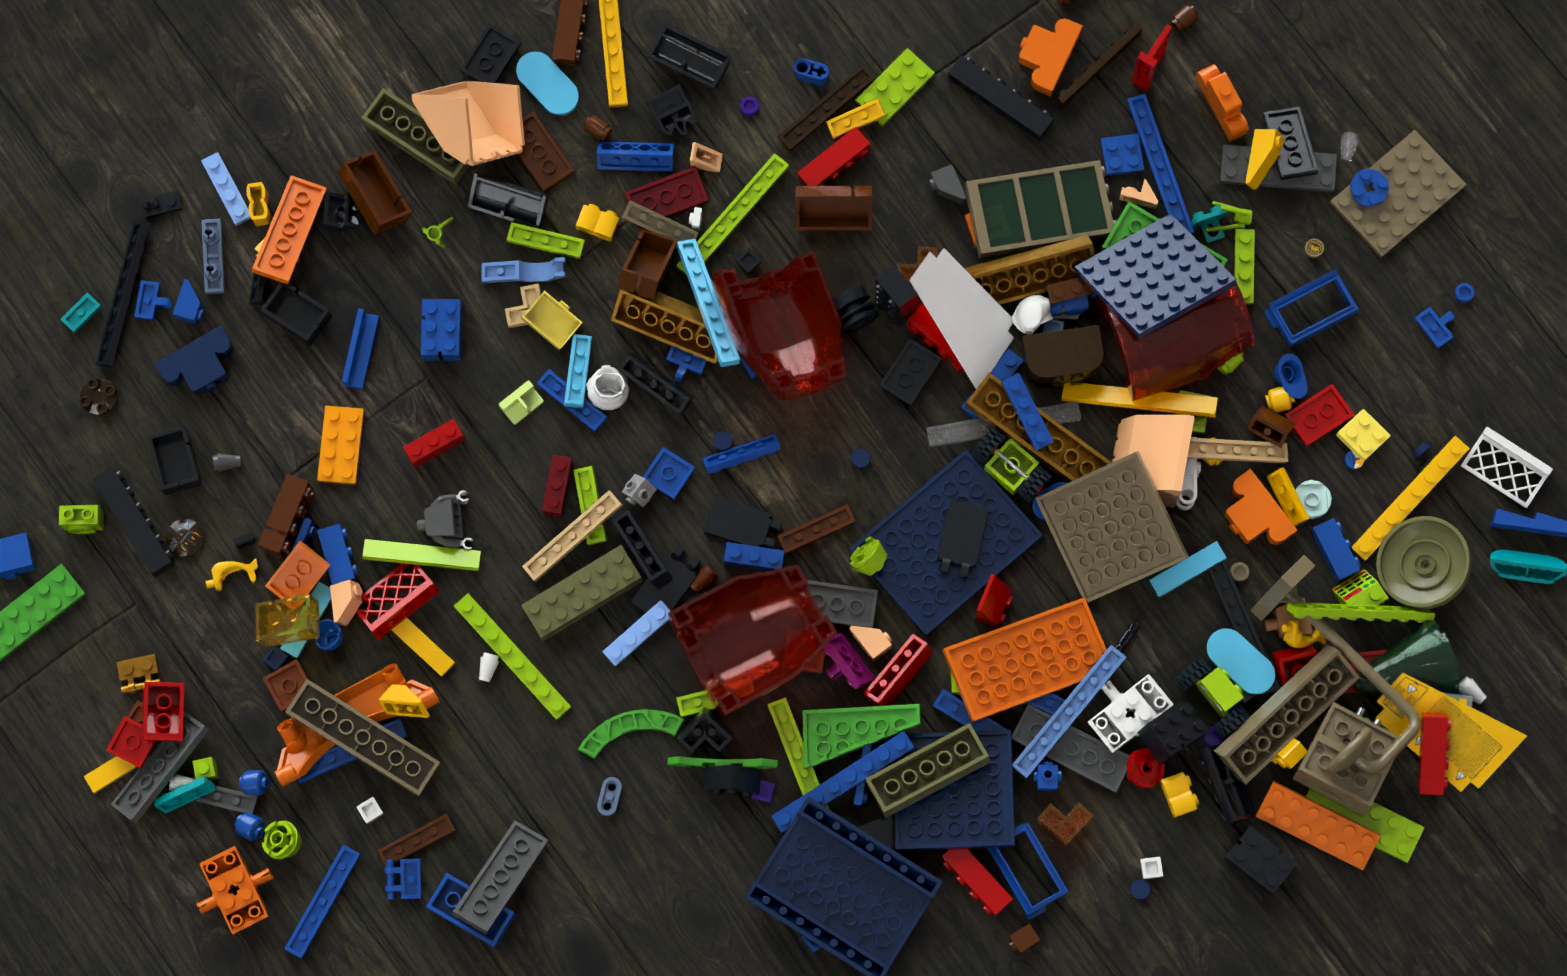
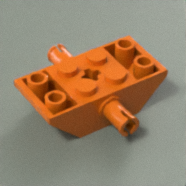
M236 846L199 863L213 892L211 897L197 903L201 914L218 906L232 935L269 917L258 890L259 885L274 879L269 868L252 875ZM234 887L239 888L237 895L232 893Z

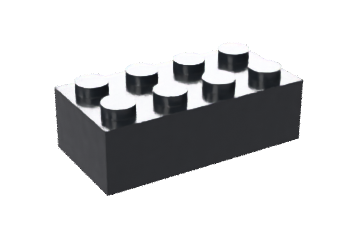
M894 264L875 278L876 300L874 302L880 310H885L888 314L886 317L892 325L896 324L899 328L917 310L918 293Z

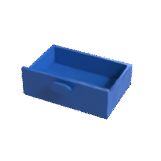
M27 533L0 539V579L6 577V580L17 578V574L36 570L30 537Z

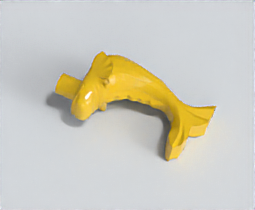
M256 558L250 564L235 561L215 564L211 570L213 579L206 581L207 588L215 587L216 591H221L223 580H225L228 574L240 570L246 571L252 584H255V571L258 569Z
M1292 619L1287 624L1282 625V631L1286 632L1283 640L1291 647L1304 648L1317 641L1321 645L1325 646L1326 638L1316 628L1312 636H1304L1300 632L1297 620Z

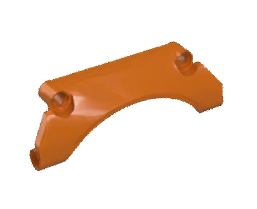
M390 664L334 695L375 722L398 716L387 715L378 700L392 684L406 685L423 702L426 709L440 703L432 687L414 680L406 682L397 664ZM293 718L283 721L277 727L287 746L282 749L278 768L274 771L282 787L306 775L311 767L329 749L335 746Z

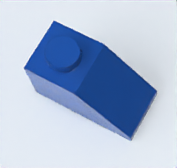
M184 279L173 316L177 320L198 325L199 320H202L205 310L189 280Z

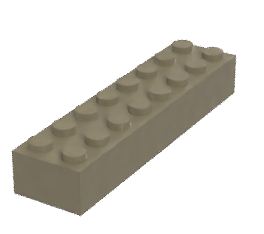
M1327 644L1219 745L1214 752L1238 780L1247 784L1293 738H1296L1360 678L1338 649Z
M308 679L305 680L285 711L286 715L420 797L440 765V762Z

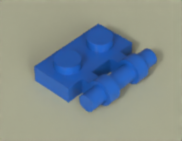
M420 858L400 859V867H394V859L386 860L384 872L387 874V885H385L387 899H395V891H401V899L421 898ZM394 873H400L401 885H395Z

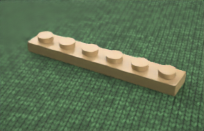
M1191 438L1187 458L1287 463L1288 449L1287 443L1280 448L1270 442Z
M609 490L522 567L536 582L623 505Z

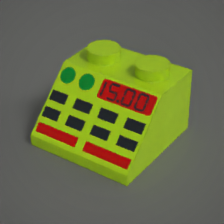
M1365 569L1332 589L1340 604L1382 605L1389 599L1378 581Z

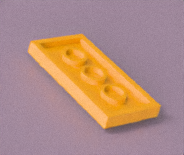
M325 406L318 482L356 485L364 419L363 408Z

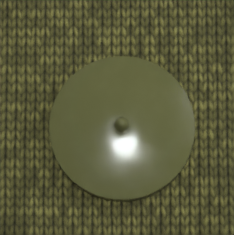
M1431 516L1414 517L1395 526L1383 539L1376 560L1377 574L1386 592L1398 603L1409 608L1421 610L1437 608L1454 599L1466 585L1472 565L1469 546L1458 529L1443 519Z

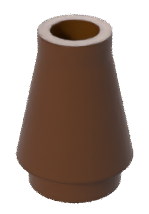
M708 565L705 568L702 567L690 587L696 593H700L716 581L718 574Z

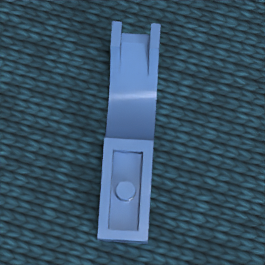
M554 258V260L545 263H527L519 260L482 263V282H548L564 278L566 273L563 272V263L566 262V258Z

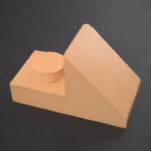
M1144 179L1141 192H1138L1133 187H1122L1119 200L1130 201L1133 204L1156 210L1158 200L1146 179Z

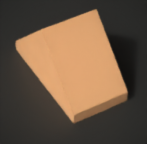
M693 142L690 165L691 167L695 166L697 170L720 172L723 154Z

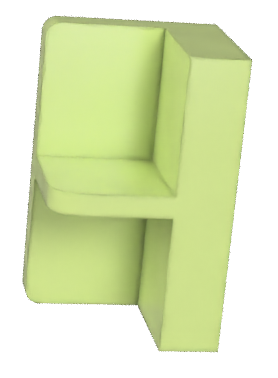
M528 380L500 402L499 406L510 421L516 425L539 407L544 400Z

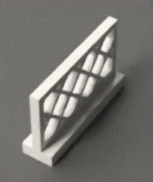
M1489 427L1484 429L1461 464L1462 468L1525 508L1528 507L1553 470V468ZM1482 440L1490 444L1491 452L1480 454L1479 444ZM1495 453H1505L1508 462L1497 464ZM1492 454L1494 465L1483 467L1481 456ZM1479 457L1481 468L1472 469L1466 464L1470 458ZM1521 463L1524 473L1513 475L1511 464ZM1509 465L1511 475L1500 477L1498 466ZM1495 467L1497 478L1489 480L1485 477L1484 469ZM1536 473L1542 478L1538 484L1530 485L1528 474ZM1525 475L1527 486L1516 488L1514 477ZM1512 478L1514 489H1503L1500 480ZM1528 488L1529 498L1525 503L1518 498L1517 490Z

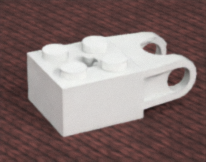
M1187 458L1182 490L1176 506L1184 511L1191 509L1197 498V478L1201 472V463L1197 462V459ZM1182 496H1187L1190 500H1184Z

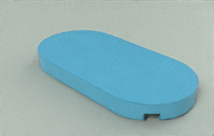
M530 52L519 60L516 68L519 81L550 114L563 116L575 110L579 99L577 87L546 54Z
M1225 628L1217 630L1210 636L1207 642L1208 658L1216 667H1220L1221 670L1225 669L1229 673L1230 679L1248 694H1263L1271 688L1275 680V669L1272 663L1235 630Z

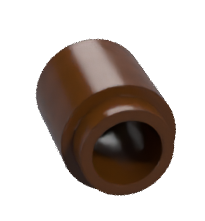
M1185 5L1172 17L1173 19L1170 23L1178 32L1185 31L1198 19V11L1192 5Z
M595 115L592 117L588 116L584 121V131L598 140L606 141L612 132V128L609 127L610 125Z

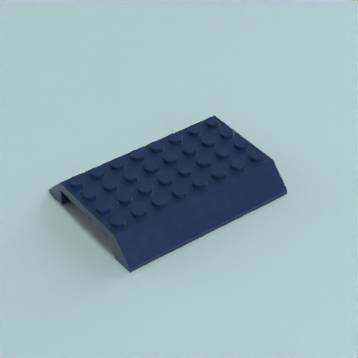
M807 797L744 898L866 976H885L943 881L812 798Z

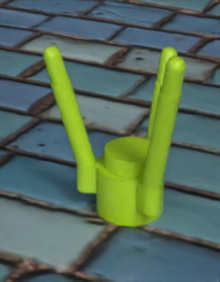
M1213 201L1212 204L1216 206L1221 205L1222 210L1235 213L1234 221L1238 222V224L1206 228V232L1234 228L1244 229L1245 225L1251 224L1252 210Z
M453 217L448 218L438 226H430L428 229L423 227L422 231L429 240L435 241L437 245L445 249L446 246L440 240L443 236L442 228L453 221Z

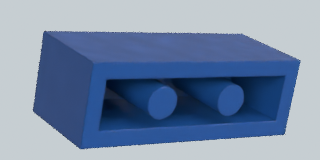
M1333 518L1313 527L1311 534L1335 581L1339 583L1356 575L1360 571L1359 567H1361L1359 559L1353 556L1349 540L1344 539L1341 524Z
M340 524L317 530L325 561L331 565L328 571L332 585L347 580L357 582L356 576L359 573L356 564L352 565L351 558L354 555L351 546L347 547L346 540L349 537L346 528L342 529Z
M727 542L724 565L782 574L785 552L783 550Z

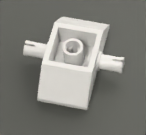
M1149 674L1124 694H1120L1109 680L1101 689L1109 697L1111 704L1087 723L1113 753L1135 736H1139L1137 732L1166 712L1174 704ZM1127 711L1133 712V713H1134V715H1133L1134 718H1132V717H1128V718H1127V717H1126Z

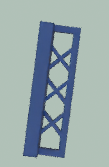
M599 141L597 169L673 172L674 144Z
M358 308L342 383L345 387L364 390L380 317L368 314L364 309Z

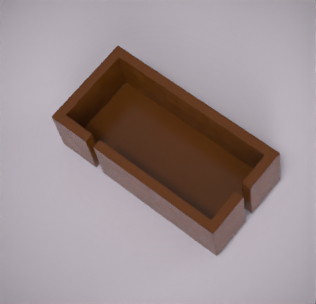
M375 150L360 155L359 159L355 157L342 162L338 175L374 236L407 223L412 211L405 199H400L402 194Z
M796 186V231L872 230V186H855V189H851V186Z
M642 229L621 270L617 288L632 293L636 291L638 295L654 300L674 259L678 240Z
M286 474L266 523V526L273 529L272 531L264 529L258 546L264 553L283 560L291 553L293 540L297 538L300 531L299 525L301 520L304 521V518L307 516L308 510L306 508L308 503H311L315 496L314 488L309 481Z

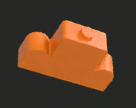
M1060 19L1055 24L1054 33L1033 25L1028 37L1023 38L1020 44L1022 50L1019 54L1018 63L1034 70L1031 77L1033 89L1047 96H1052L1082 32V25L1069 19Z
M1215 64L1198 71L1195 79L1229 142L1246 135L1249 127L1245 117L1240 112L1242 101L1226 72L1220 74Z
M1251 468L1234 481L1232 493L1240 500L1230 506L1224 516L1230 523L1231 531L1235 535L1238 534L1245 544H1249L1264 532H1267V539L1273 545H1280L1296 534V527Z

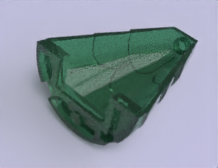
M1433 620L1422 623L1382 655L1376 656L1368 663L1390 685L1402 673H1405L1442 693L1458 694L1460 686L1456 684V679H1459V672L1452 647L1445 633L1441 634L1439 632V624ZM1360 671L1357 672L1360 678L1353 683L1355 691H1358L1359 695H1383Z

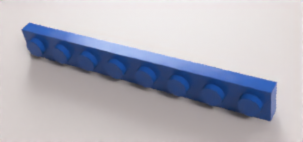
M1146 94L1129 98L1127 103L1166 214L1171 213L1191 234H1194Z
M905 731L901 732L772 815L773 820L781 833L786 832L807 797L826 806L865 781L867 777L879 772L915 749L914 745Z

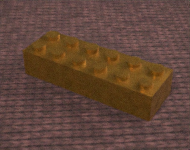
M620 289L611 321L716 364L718 362L699 308L660 292H657L653 300L638 295L636 291L632 293ZM726 320V323L730 331L733 322Z

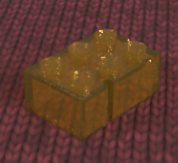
M310 594L275 600V603L273 601L255 603L256 641L263 646L270 647L320 638L319 621L316 619L319 618V601Z

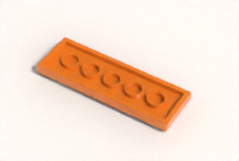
M292 175L290 176L253 265V273L289 284L327 190L326 187Z
M1275 781L1272 782L1255 816L1361 870L1366 866L1381 837V834Z

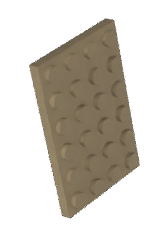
M1414 130L1369 168L1379 171L1389 181V192L1382 204L1372 206L1371 208L1358 205L1352 198L1350 185L1334 197L1330 204L1376 254L1382 258L1459 193L1467 184ZM1372 185L1364 186L1367 188L1366 192L1374 191Z

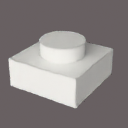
M695 207L694 213H690L689 224H692V229L699 232L703 216L702 208Z
M374 797L357 806L366 824L384 814Z
M1160 857L1140 859L1143 880L1163 877Z

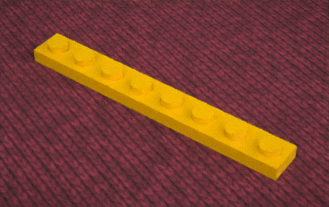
M1454 436L1352 546V551L1365 562L1381 545L1386 535L1412 512L1470 448L1458 437Z

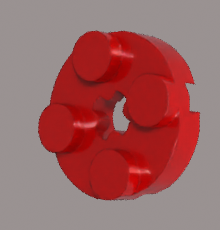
M1142 748L1130 753L1127 761V779L1141 788H1150L1162 780L1165 765L1164 763L1160 765L1148 748ZM1146 763V767H1149V770L1144 772L1143 765Z

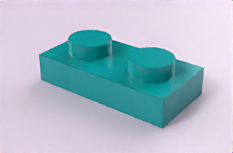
M86 293L60 320L76 333L102 306L89 293Z

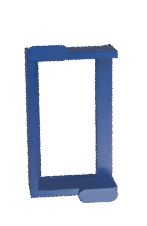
M1337 269L1269 303L1268 308L1265 310V315L1273 328L1278 327L1287 345L1291 348L1357 314L1359 308L1338 275ZM1333 281L1342 295L1347 308L1292 335L1278 310Z
M1022 823L1014 828L1015 837L1025 831L1058 887L1059 892L1032 907L998 847L986 849L988 852L990 851L1021 904L1026 918L1033 919L1046 910L1045 906L1066 895L1068 890L1030 825Z

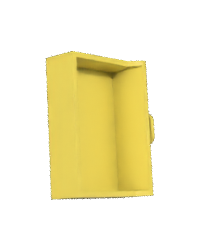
M543 291L521 318L558 350L563 347L583 323L568 311L570 307L562 300L560 302L556 301L546 291Z

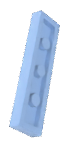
M217 152L201 160L235 226L251 219L249 209L219 153Z
M660 600L602 652L614 666H617L672 618L674 614Z

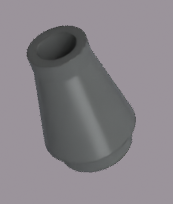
M221 453L213 455L214 471L219 470L221 472L241 467L240 455Z

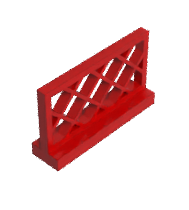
M1168 24L1149 53L1145 54L1141 51L1137 57L1132 83L1147 92L1152 86L1156 67L1166 53L1172 26Z
M400 564L361 595L362 603L368 602L367 610L358 609L356 613L378 640L440 592L419 565L412 564L414 566L413 574H404L405 569L411 564ZM393 578H399L397 586H389ZM403 578H412L410 586H402ZM416 578H424L426 580L420 586H415ZM384 590L382 598H374L375 592ZM388 590H396L395 598H387ZM401 590H409V594L406 597L399 598ZM373 602H381L380 610H371ZM386 602H394L391 609L384 610ZM370 614L378 615V619L370 624Z

